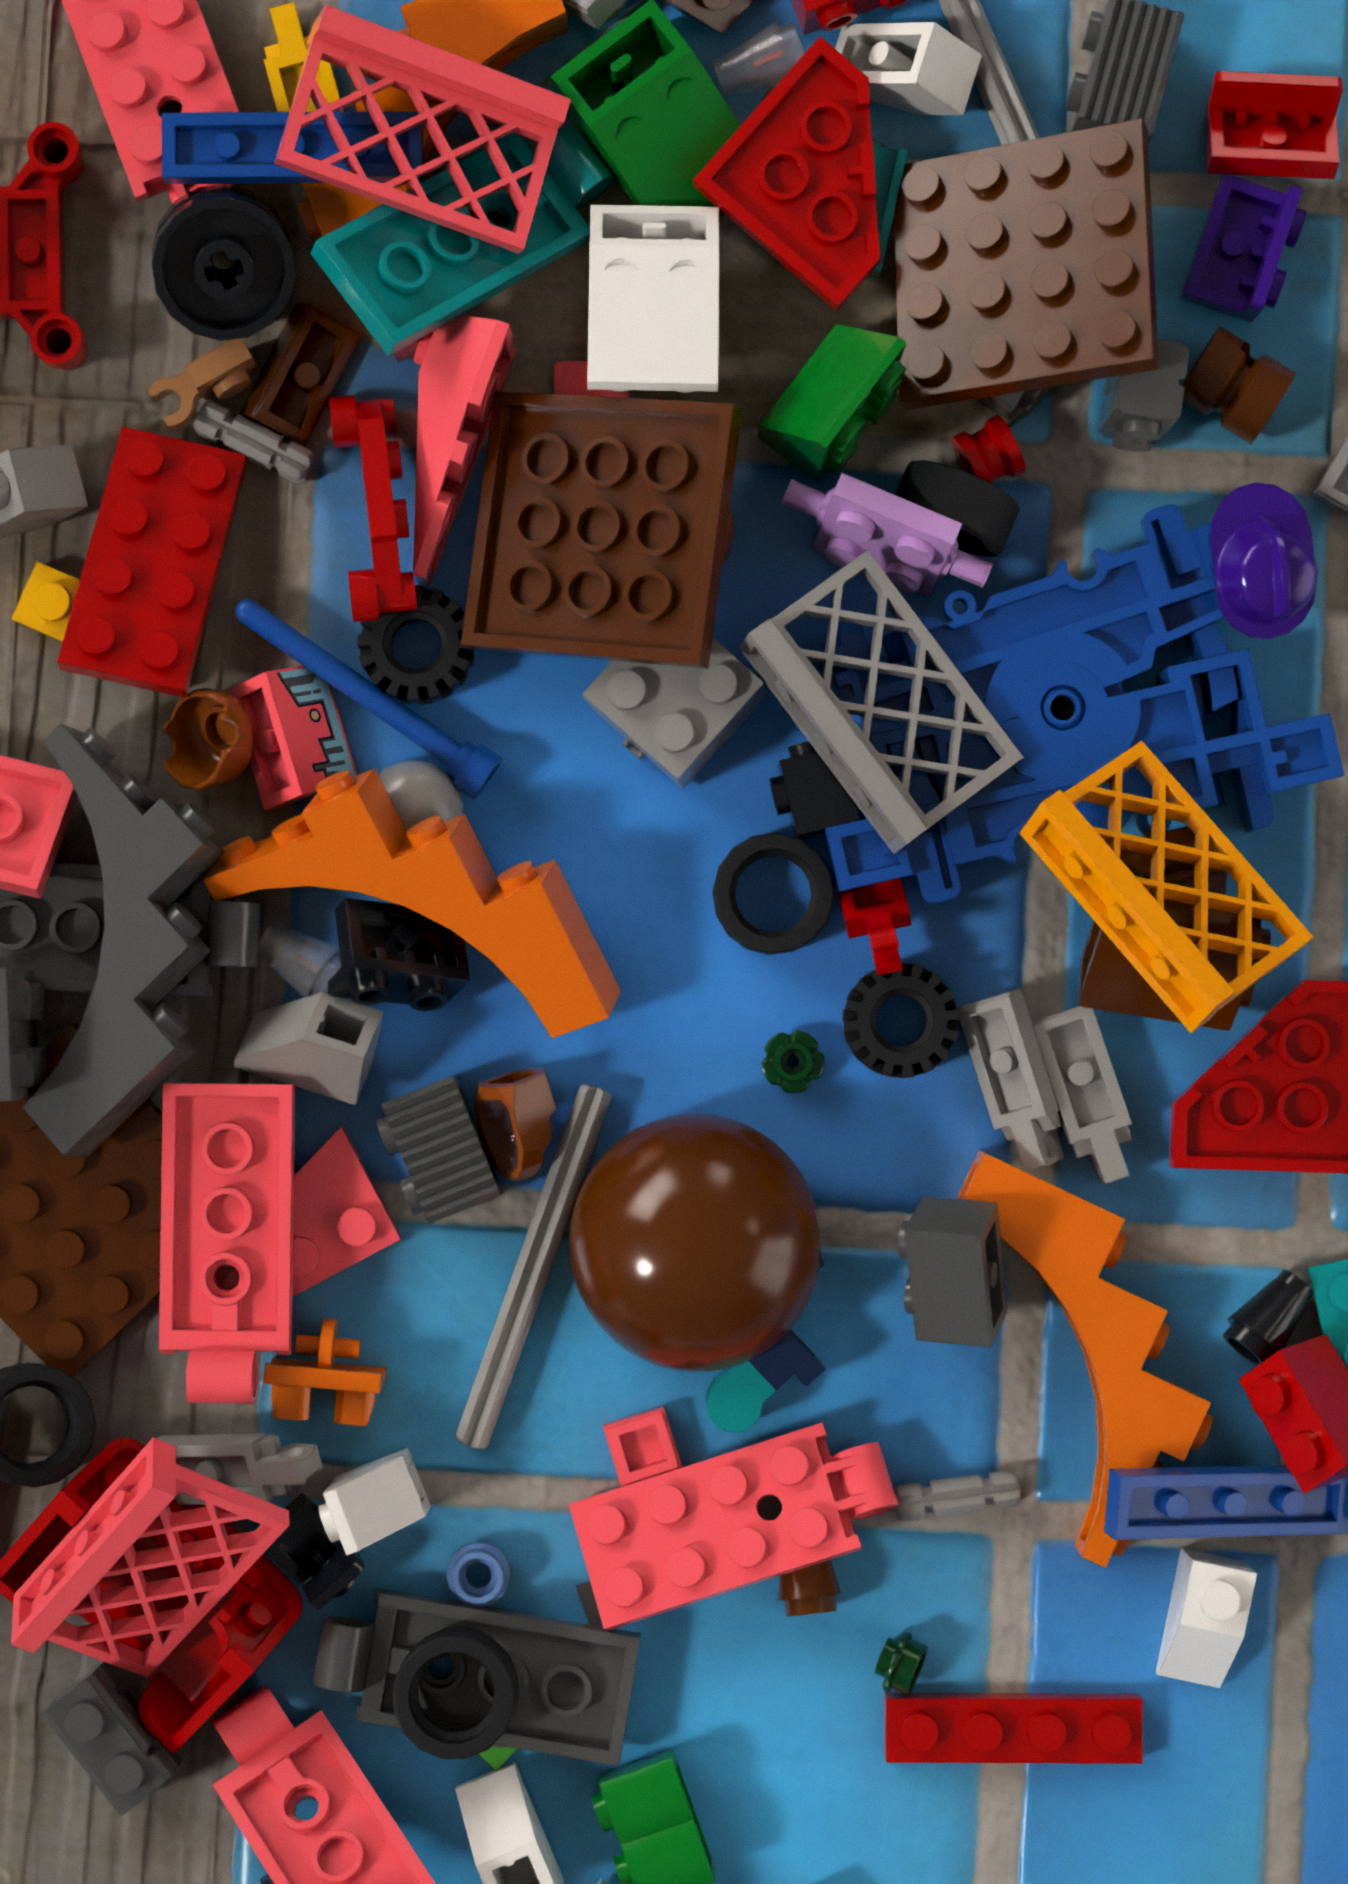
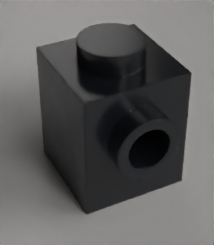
M807 741L788 747L790 758L779 760L777 766L780 776L769 778L777 815L789 813L794 836L797 838L823 833L825 828L859 821L860 818L855 802L810 742Z

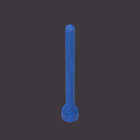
M244 599L236 605L235 615L242 624L448 766L446 773L455 778L453 785L472 799L477 798L494 775L503 758L484 744H480L478 748L468 741L464 746L254 600Z

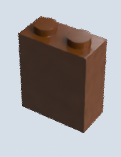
M1164 899V910L1179 927L1194 929V905ZM1208 908V932L1237 938V914ZM1252 917V942L1270 945V929L1261 928V919ZM1093 920L1081 956L1078 1006L1181 1023ZM1208 949V961L1226 982L1230 983L1237 978V955ZM1252 958V966L1260 960ZM1255 984L1218 1010L1202 1027L1230 1031L1239 1006L1249 1007Z

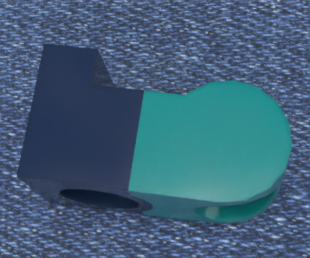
M790 1329L784 1337L767 1351L743 1364L724 1369L714 1378L708 1387L706 1395L708 1415L712 1422L724 1431L732 1433L745 1431L752 1427L759 1419L763 1403L789 1378L795 1374L807 1387L825 1370L824 1365Z

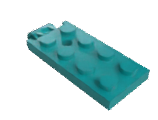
M570 126L556 135L526 245L520 254L385 204L316 240L310 254L389 357L589 242L590 227L576 209L588 205L603 194L613 183L615 177L577 126ZM512 133L496 142L512 173L532 164L534 153L520 135ZM485 149L459 162L473 192L500 180ZM447 169L420 183L428 200L433 203L446 206L462 198ZM528 177L517 181L522 193L524 192ZM505 188L478 200L490 224L498 226L488 218L487 213L498 212L507 221V227L501 228L513 231L518 212ZM467 207L458 210L460 213L471 216Z

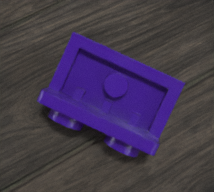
M1224 173L1219 180L1180 299L1251 323L1264 306L1274 308L1287 271L1277 268L1284 246L1294 248L1307 211L1297 208L1303 189L1290 185L1286 192L1282 193Z

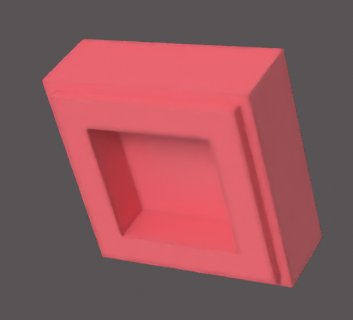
M664 1405L603 1424L621 1487L683 1467Z

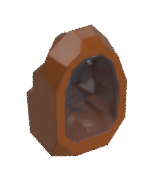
M526 1068L504 1073L483 1081L478 1085L474 1110L482 1143L493 1166L504 1178L513 1181H522L534 1176L544 1163V1152L552 1139L551 1115L556 1110V1102L545 1068Z

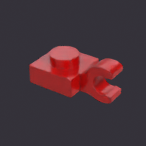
M835 878L837 895L849 939L868 935L878 976L903 971L895 929L910 926L911 918L901 878L842 892L838 891Z

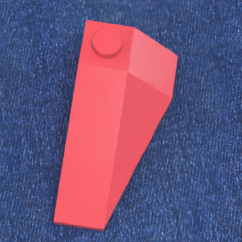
M460 315L420 338L415 351L414 363L421 365V368L419 370L413 575L419 584L431 587L490 426L494 392L503 390L516 355L510 324L499 320Z

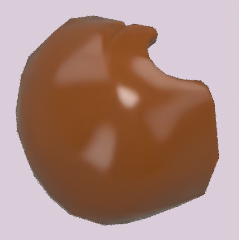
M211 688L195 689L187 694L186 698H180L175 705L171 720L166 722L162 728L163 733L171 738L173 746L172 753L163 760L162 764L165 771L182 788L200 791L235 779L243 773L253 756L254 734L248 712L239 700L225 690Z

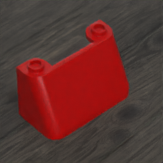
M117 1438L113 1440L56 1495L0 1559V1593L13 1603L14 1594L140 1453L145 1447L144 1444L131 1438ZM174 1499L169 1504L171 1513L206 1506L179 1505ZM229 1522L224 1523L227 1535L240 1533ZM212 1525L178 1531L182 1544L216 1538ZM166 1534L138 1538L133 1543L136 1552L170 1546ZM263 1554L150 1674L148 1679L151 1683L144 1689L138 1699V1713L142 1723L173 1754L258 1668L301 1615L303 1610L302 1598L298 1589ZM223 1556L188 1562L192 1574L218 1570L225 1564ZM177 1565L143 1570L146 1582L180 1576ZM127 1573L104 1577L98 1584L100 1590L134 1585L131 1574ZM187 1595L156 1600L153 1603L156 1611L161 1612L184 1608L189 1603ZM141 1603L108 1609L111 1620L145 1615ZM96 1612L79 1614L89 1624L99 1623ZM152 1633L121 1638L119 1642L144 1651L154 1639Z

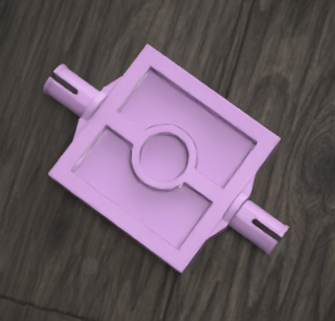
M841 473L836 487L828 491L827 494L795 481V479H791L781 503L817 518L816 522L819 532L812 549L824 553L829 561L842 568L868 550L897 590L902 593H919L929 597L937 579L946 576L947 573L980 586L983 589L993 566L992 562H987L958 549L957 536L962 523L844 473Z

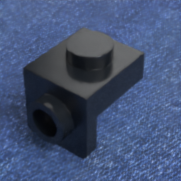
M301 1493L284 1508L289 1510L290 1526L264 1553L302 1585L308 1602L317 1610H320L333 1598L344 1595L353 1586L357 1576L364 1569V1563L358 1551L346 1556L341 1540L334 1543L329 1540L320 1518L318 1506L305 1494Z

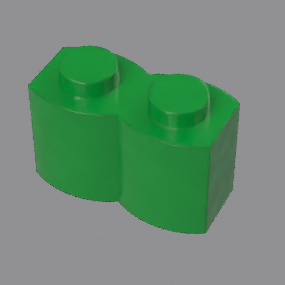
M673 1748L600 1775L599 1785L601 1792L593 1794L592 1800L603 1832L614 1829L623 1853L613 1857L621 1884H709L716 1881L713 1860Z

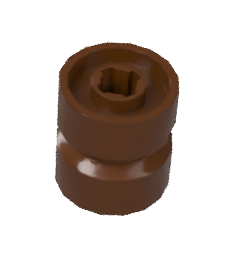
M1219 326L1182 384L1185 387L1183 403L1204 416L1217 411L1221 414V426L1252 444L1284 397L1296 372L1267 354L1253 359L1250 357L1249 343Z

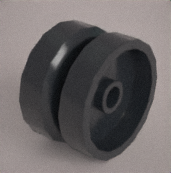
M229 184L198 187L175 200L158 223L152 247V270L156 293L169 315L192 333L219 341L248 338L271 325L288 304L296 277L290 235L276 209L255 192ZM224 251L226 257L229 260H235V262L228 269L216 268L213 264V254Z

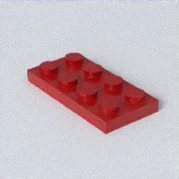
M122 426L57 660L60 670L186 698L248 465L246 455Z

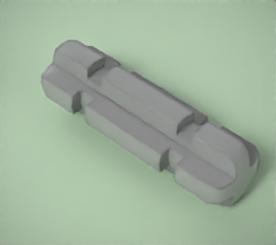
M206 401L200 408L193 425L195 432L199 436L215 444L221 440L226 445L225 449L242 453L247 456L248 460L268 470L276 467L279 472L278 475L296 484H302L308 477L315 460L314 454L310 449L294 441L288 445L283 440V436L239 414L233 418L231 417L232 414L229 413V409L213 401Z
M1011 1470L989 1473V1478L982 1479L980 1474L931 1480L929 1481V1486L921 1487L920 1482L901 1484L895 1487V1494L899 1504L896 1507V1512L902 1521L925 1519V1513L933 1512L935 1517L986 1511V1505L992 1504L995 1509L1016 1507L1020 1504L1021 1500L1019 1480L1015 1472Z

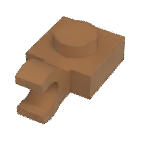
M242 338L231 339L184 366L186 371L171 378H162L154 382L147 391L155 402L171 394L180 397L181 405L179 410L163 419L171 431L180 430L193 421L197 412V404L202 397L205 400L215 395L219 400L233 397L245 390L252 383L249 376L261 369Z

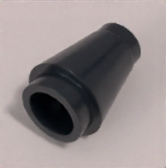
M1283 1270L1276 1279H1273L1228 1317L1227 1320L1230 1326L1223 1334L1224 1339L1241 1356L1258 1366L1274 1353L1286 1347L1307 1306V1302L1314 1295V1292L1298 1276Z

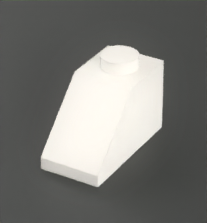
M936 22L847 24L841 28L835 47L839 53L869 78L870 101L915 115H964L982 57L979 52Z
M1181 1548L1155 1672L1157 1675L1216 1688L1221 1687L1245 1636L1257 1573L1243 1560Z

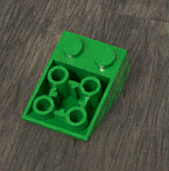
M649 0L551 75L552 92L571 99L566 115L574 126H577L635 205L716 207L693 187V179L741 125L691 47L656 2Z
M836 324L760 423L757 438L817 483L828 469L835 475H838L858 449L860 444L857 442L863 435L861 430L867 420L876 425L898 395L896 391L902 383L900 379L907 367L900 363L907 342L898 336Z

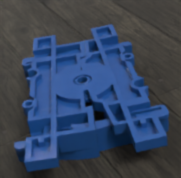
M1167 504L1148 511L1141 519L1140 524L1146 544L1114 555L1096 548L1091 554L1096 570L1093 578L1080 581L1073 578L1068 572L1067 562L1061 560L1051 576L991 595L982 611L975 613L977 606L972 594L968 591L956 590L948 595L942 607L943 615L949 622L944 623L932 616L920 619L1024 758L895 854L891 852L867 819L825 828L838 891H847L917 875L923 900L935 904L957 897L961 891L957 866L979 862L982 859L995 856L1008 864L1015 863L1017 858L1013 848L1014 842L1042 801L1058 790H1061L1063 793L1140 741L1145 743L1202 810L1225 805L1218 773L1230 772L1245 833L1265 828L1273 823L1274 810L1270 793L1345 776L1330 713L1270 727L1266 726L1249 649L1229 653L1227 645L1215 624L1225 617L1220 611L1215 591V576L1210 543L1211 522L1188 531L1180 508L1174 504ZM956 601L964 603L966 612L963 614L956 613L952 606L953 603ZM839 621L837 632L842 646L836 647L834 654L869 660L870 649L862 625ZM894 631L882 637V643L890 664L914 667L917 645L908 633ZM1184 638L1191 662L1166 667L1156 675L1157 686L1129 693L1123 692L1122 682L1152 668L1155 652L1158 649ZM925 658L924 669L935 671V669L932 667L929 661ZM811 662L818 673L822 675L823 664ZM833 666L830 689L839 701L863 705L868 671ZM878 673L874 707L908 712L912 679ZM923 681L918 714L953 719L955 696L947 685ZM1200 681L1204 689L1206 715L1230 704L1231 724L1229 736L1209 741L1205 740L1202 727L1203 696ZM1064 696L1073 702L1074 713L1070 719L1059 720L1053 716L1050 706L1054 698ZM964 711L963 721L974 723L968 713ZM872 718L869 741L878 753L902 757L907 723ZM794 722L796 731H797V730H800V729L798 728V726H797V725L795 724V722ZM917 725L915 739L917 740L922 760L947 764L951 737L950 730ZM962 732L958 766L986 770L1001 758L985 736ZM914 745L913 759L920 760ZM889 766L896 777L900 779L901 768ZM1135 766L1123 773V793L1152 799V785ZM911 770L908 793L923 813L927 814L939 805L942 800L931 784L926 772ZM928 772L931 781L943 799L946 775ZM956 777L954 793L972 779ZM1109 783L1102 788L1109 789ZM1085 801L1075 805L1091 826L1108 829V806ZM1122 810L1121 827H1124L1131 815L1136 812ZM1137 813L1136 825L1138 830L1144 835L1151 836V825L1148 823V815ZM1165 819V832L1171 824L1169 819Z

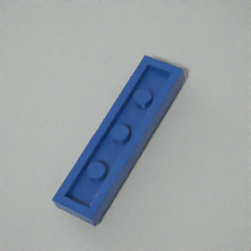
M289 112L162 113V178L166 184L325 183L274 164ZM368 112L334 113L350 146L379 133ZM383 112L390 127L418 115L417 112ZM322 119L300 129L294 151L320 161L339 152ZM423 124L395 136L412 169L423 165ZM384 142L356 155L364 173L371 180L385 183L401 175ZM344 161L334 165L349 171ZM424 175L417 178L419 183L424 182Z
M1286 1465L1109 1469L1104 1532L1115 1540L1347 1534L1348 1477L1304 1494Z

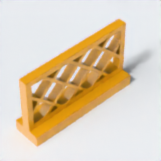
M1140 741L1063 793L1061 790H1058L1040 803L1019 833L1190 1033H1193L1209 1021L1218 1010L1289 959L1314 938L1143 741ZM1135 766L1152 785V799L1123 793V773ZM1109 783V789L1102 788ZM1085 801L1108 806V829L1091 826L1075 805ZM1122 810L1151 815V839L1122 833ZM1165 819L1185 823L1195 834V848L1165 842ZM1121 849L1151 856L1150 879L1137 877L1120 859ZM1165 859L1193 864L1194 888L1164 882ZM1208 868L1228 872L1238 884V897L1209 892ZM1164 899L1194 905V929L1179 927L1164 910ZM1208 908L1237 914V938L1208 932ZM1252 917L1271 921L1287 941L1279 947L1252 942ZM1208 949L1237 955V978L1227 983L1208 961ZM1252 958L1260 960L1252 966Z

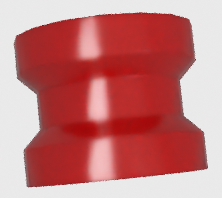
M998 414L987 419L982 430L974 434L963 431L951 439L961 469L993 484L994 480L1004 475L1014 478L1026 471L1020 448L1007 423Z

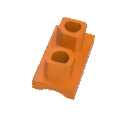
M324 1318L320 1336L297 1334L295 1353L318 1355V1361L273 1357L271 1363L265 1364L263 1384H272L273 1416L276 1419L308 1420L311 1415L313 1388L336 1390L333 1423L367 1426L376 1402V1393L379 1394L385 1387L387 1367L335 1363L336 1357L359 1359L361 1340L338 1338V1319Z

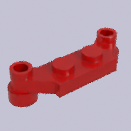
M46 122L36 127L29 136L27 152L30 159L8 187H0V317L2 319H15L30 336L33 351L46 365L69 371L79 368L84 363L87 357V347L83 330L71 317L65 314L63 192L70 182L79 178L83 172V149L80 141L68 126L59 122ZM68 152L62 162L53 163L56 155ZM71 339L69 349L64 353L56 354L58 344L63 340Z
M354 395L329 397L334 448L360 446L373 561L372 569L348 571L353 622L379 620V613L417 610L413 571L400 572L397 539L409 538V524L406 499L393 500L391 480L403 479L399 441L386 442V437L397 436L393 398L355 401Z

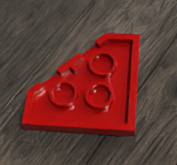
M820 36L693 179V187L713 205L719 207L721 212L836 312L879 265L880 244L877 229L869 78Z
M1301 980L1171 1103L1169 1167L1348 1174V981Z

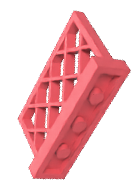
M325 4L311 28L306 45L307 54L274 164L520 254L526 245L558 129L565 122L571 99ZM323 60L344 68L356 92L328 104L315 79L320 61ZM364 76L376 80L377 82L368 85ZM391 86L407 92L418 115L393 127L389 126L374 97V94ZM311 97L317 110L305 115L308 101ZM362 100L379 133L350 146L334 113ZM426 100L439 105L430 109ZM450 110L463 113L468 116L479 138L451 150L435 117ZM322 119L339 152L320 161L294 151L300 129ZM486 123L499 128L491 132ZM423 124L440 157L412 169L395 136ZM510 133H515L538 142L532 164L514 173L511 172L496 143V140ZM384 142L401 175L382 184L367 178L356 155ZM484 147L500 180L473 192L456 159ZM344 161L349 171L334 165ZM444 165L462 197L446 206L429 201L417 179ZM528 177L524 192L522 193L517 181ZM406 184L411 194L396 188ZM505 188L518 212L513 231L490 224L478 200ZM467 207L471 216L460 213L458 210Z
M153 1437L14 1594L11 1645L35 1653L47 1640L148 1678L290 1526L289 1510L176 1464V1446ZM179 1492H183L205 1501L206 1506L171 1513L169 1504ZM244 1519L261 1524L255 1531L227 1535L224 1525L227 1522ZM213 1526L216 1538L181 1543L178 1531ZM161 1534L167 1535L170 1546L135 1551L133 1543L138 1538ZM223 1556L225 1564L220 1569L196 1574L191 1573L188 1562ZM177 1565L179 1577L146 1582L143 1570ZM130 1573L134 1585L100 1590L98 1582L104 1577ZM187 1595L189 1603L184 1608L157 1612L153 1603L156 1600ZM141 1603L145 1615L111 1620L108 1609ZM96 1612L99 1623L75 1626L64 1620L68 1616ZM152 1633L154 1639L144 1651L119 1642L121 1638Z

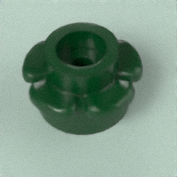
M798 1030L790 1035L781 1032L770 1038L764 1048L766 1058L761 1063L762 1071L767 1081L772 1085H780L782 1090L787 1093H800L807 1090L810 1082L818 1080L824 1070V1056L818 1052V1043L815 1038L806 1032ZM791 1055H795L799 1059V1064L795 1068L787 1065V1058Z
M904 1633L900 1641L888 1638L882 1649L875 1674L885 1678L883 1691L889 1693L891 1688L909 1695L917 1682L928 1647L913 1641L912 1633Z

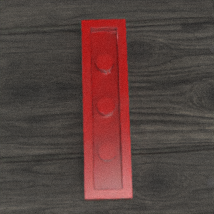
M884 1693V1758L886 1763L1143 1764V1699L1139 1694L910 1693L907 1695L904 1693Z

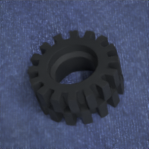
M415 585L417 610L379 613V620L361 622L360 624L363 628L361 635L358 634L357 646L360 648L361 656L359 658L363 668L366 670L369 678L379 688L392 697L397 698L400 702L411 704V702H421L423 705L433 703V700L439 697L445 699L453 694L451 690L458 684L462 686L468 677L466 673L469 667H473L475 655L472 647L461 645L465 615L461 607L440 590L433 588L432 591L425 589L423 585ZM423 621L429 623L440 634L442 642L440 654L426 668H406L396 660L393 654L392 644L394 636L403 625L409 622Z
M902 963L903 971L878 976L875 969L858 980L859 982L851 989L846 998L847 1002L843 1010L842 1021L844 1023L843 1033L846 1043L849 1044L853 1051L852 1053L870 1070L885 1076L911 1078L919 1074H926L935 1069L934 1067L941 1061H944L951 1053L949 1050L953 1043L957 1041L959 1034L957 1027L958 1020H960V1012L956 1008L955 996L951 988H948L943 983V979L935 972L926 970L923 966ZM896 995H905L913 998L921 1005L925 1014V1027L922 1034L916 1041L904 1046H896L884 1040L876 1026V1014L879 1007L885 1000Z

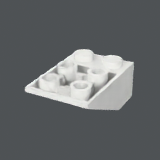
M590 205L587 390H612L617 392L629 390L677 391L681 393L694 391L718 392L719 207Z

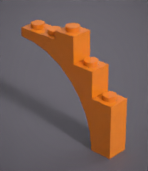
M415 0L400 6L406 28L396 31L501 72L524 53L567 33L568 23L562 0ZM391 86L374 94L382 112H417L405 91ZM362 100L355 103L357 112H368ZM426 100L430 109L439 105ZM450 110L435 117L443 135L459 112ZM423 125V161L425 164L430 160L436 148ZM302 183L308 199L297 203L310 239L319 236L323 237L382 205V203L328 183ZM406 184L396 188L404 192L408 191ZM418 340L394 353L397 362L415 355Z
M375 768L354 777L350 770H344L325 778L315 786L317 794L301 813L302 815L295 816L279 824L272 830L273 836L254 843L251 836H246L224 846L222 849L225 852L219 856L218 862L203 879L214 901L224 900L260 889L311 886L359 892L405 906L452 930L492 960L527 998L551 1038L608 1019L621 992L555 859L536 867L533 866L531 861L522 862L508 868L497 877L465 814L443 822L441 816H433L415 824L407 831Z
M979 1150L956 1199L998 1203L1001 1239L1032 1266L1061 1305L1084 1354L1095 1398L1098 1452L1091 1500L1074 1547L1083 1558L1106 1568L1112 1554L1120 1557L1130 1542V1539L1115 1540L1104 1532L1109 1469L1161 1468L1162 1463L1156 1461L1160 1451L1184 1462L1189 1450L1198 1451L1209 1434L1213 1417L1208 1415L1207 1411L1211 1402L1193 1391L1142 1368L1147 1357L1155 1360L1164 1347L1170 1331V1325L1164 1323L1168 1310L1099 1277L1103 1266L1112 1269L1121 1256L1128 1237L1126 1233L1120 1231L1125 1219Z

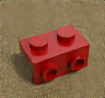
M1231 71L1217 72L1214 76L1205 112L1207 173L1334 180L1340 163L1336 112L1343 92L1342 78Z

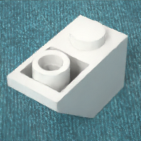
M407 1447L338 1474L323 1493L326 1503L320 1505L318 1509L329 1540L332 1543L341 1540L347 1556L426 1517L431 1506Z
M515 1762L456 1786L455 1791L475 1866L483 1884H564L559 1866Z

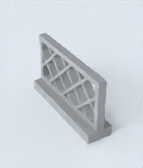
M868 550L774 618L767 619L749 632L738 647L893 854L1024 758ZM861 572L878 594L875 615L840 610L843 585ZM830 594H832L830 608L816 606L819 602H821ZM886 606L890 609V611L893 613L896 619L885 617ZM801 615L828 619L825 652L801 649L785 627ZM839 621L873 627L869 660L834 654ZM883 629L908 633L917 645L914 667L879 662ZM925 658L929 661V663L932 665L935 671L924 669ZM811 662L823 664L822 675L818 673ZM833 666L868 671L863 705L839 701L830 689ZM878 673L912 679L908 712L874 707ZM923 681L947 685L955 696L953 719L918 714ZM964 711L968 713L974 723L963 721ZM850 714L862 716L861 727L857 725ZM872 718L907 723L902 757L878 753L869 741ZM917 725L951 731L947 764L913 759ZM962 732L985 736L1001 758L986 770L958 766ZM889 766L901 768L900 779L896 777ZM911 770L946 775L943 800L927 814L923 813L908 793ZM956 777L972 779L954 793Z

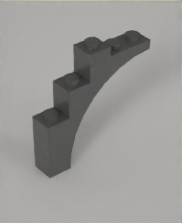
M60 724L43 740V743L71 780L91 824L103 875L104 932L97 978L81 1024L56 1069L23 1106V1109L63 1156L88 1157L197 1052L184 1036L189 1031L184 1020L165 1003H160L159 1005L157 1003L211 952L197 936L203 930L200 923L185 907L174 901L225 851L210 836L216 830L215 825L196 805L188 802L183 806L164 798H160L157 801L154 794L137 777L132 774L124 777L112 764L111 760L116 756V753L97 732L91 728L82 732Z

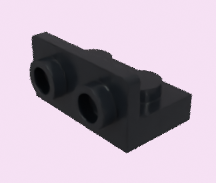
M345 898L335 909L341 968L327 982L329 996L351 998L353 1002L360 1005L389 1002L408 1004L411 1008L418 1011H431L445 1006L470 981L465 940L452 930L398 904Z

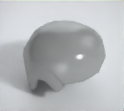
M405 759L383 768L378 774L407 831L415 824L433 816H441L443 822L463 815L464 805L459 791L444 771L432 763Z

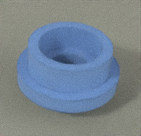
M472 1542L462 1546L454 1553L447 1568V1582L452 1594L463 1604L486 1607L494 1604L503 1597L511 1580V1567L506 1555L498 1547L487 1542ZM473 1563H484L490 1568L491 1579L488 1582L476 1584L470 1580L467 1569Z

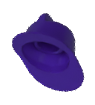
M1252 483L1236 488L1220 502L1211 520L1210 543L1216 596L1221 613L1234 629L1249 637L1272 639L1290 633L1301 624L1314 604L1318 569L1314 557L1311 528L1303 507L1292 494L1278 486Z

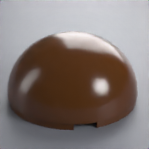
M701 1113L673 1115L649 1122L620 1138L601 1156L585 1178L576 1198L571 1216L569 1250L573 1276L580 1296L592 1317L613 1341L626 1351L647 1362L672 1370L689 1372L722 1370L743 1364L767 1351L784 1337L797 1322L812 1296L821 1261L819 1231L814 1210L817 1208L807 1182L790 1157L775 1142L746 1124L730 1118Z

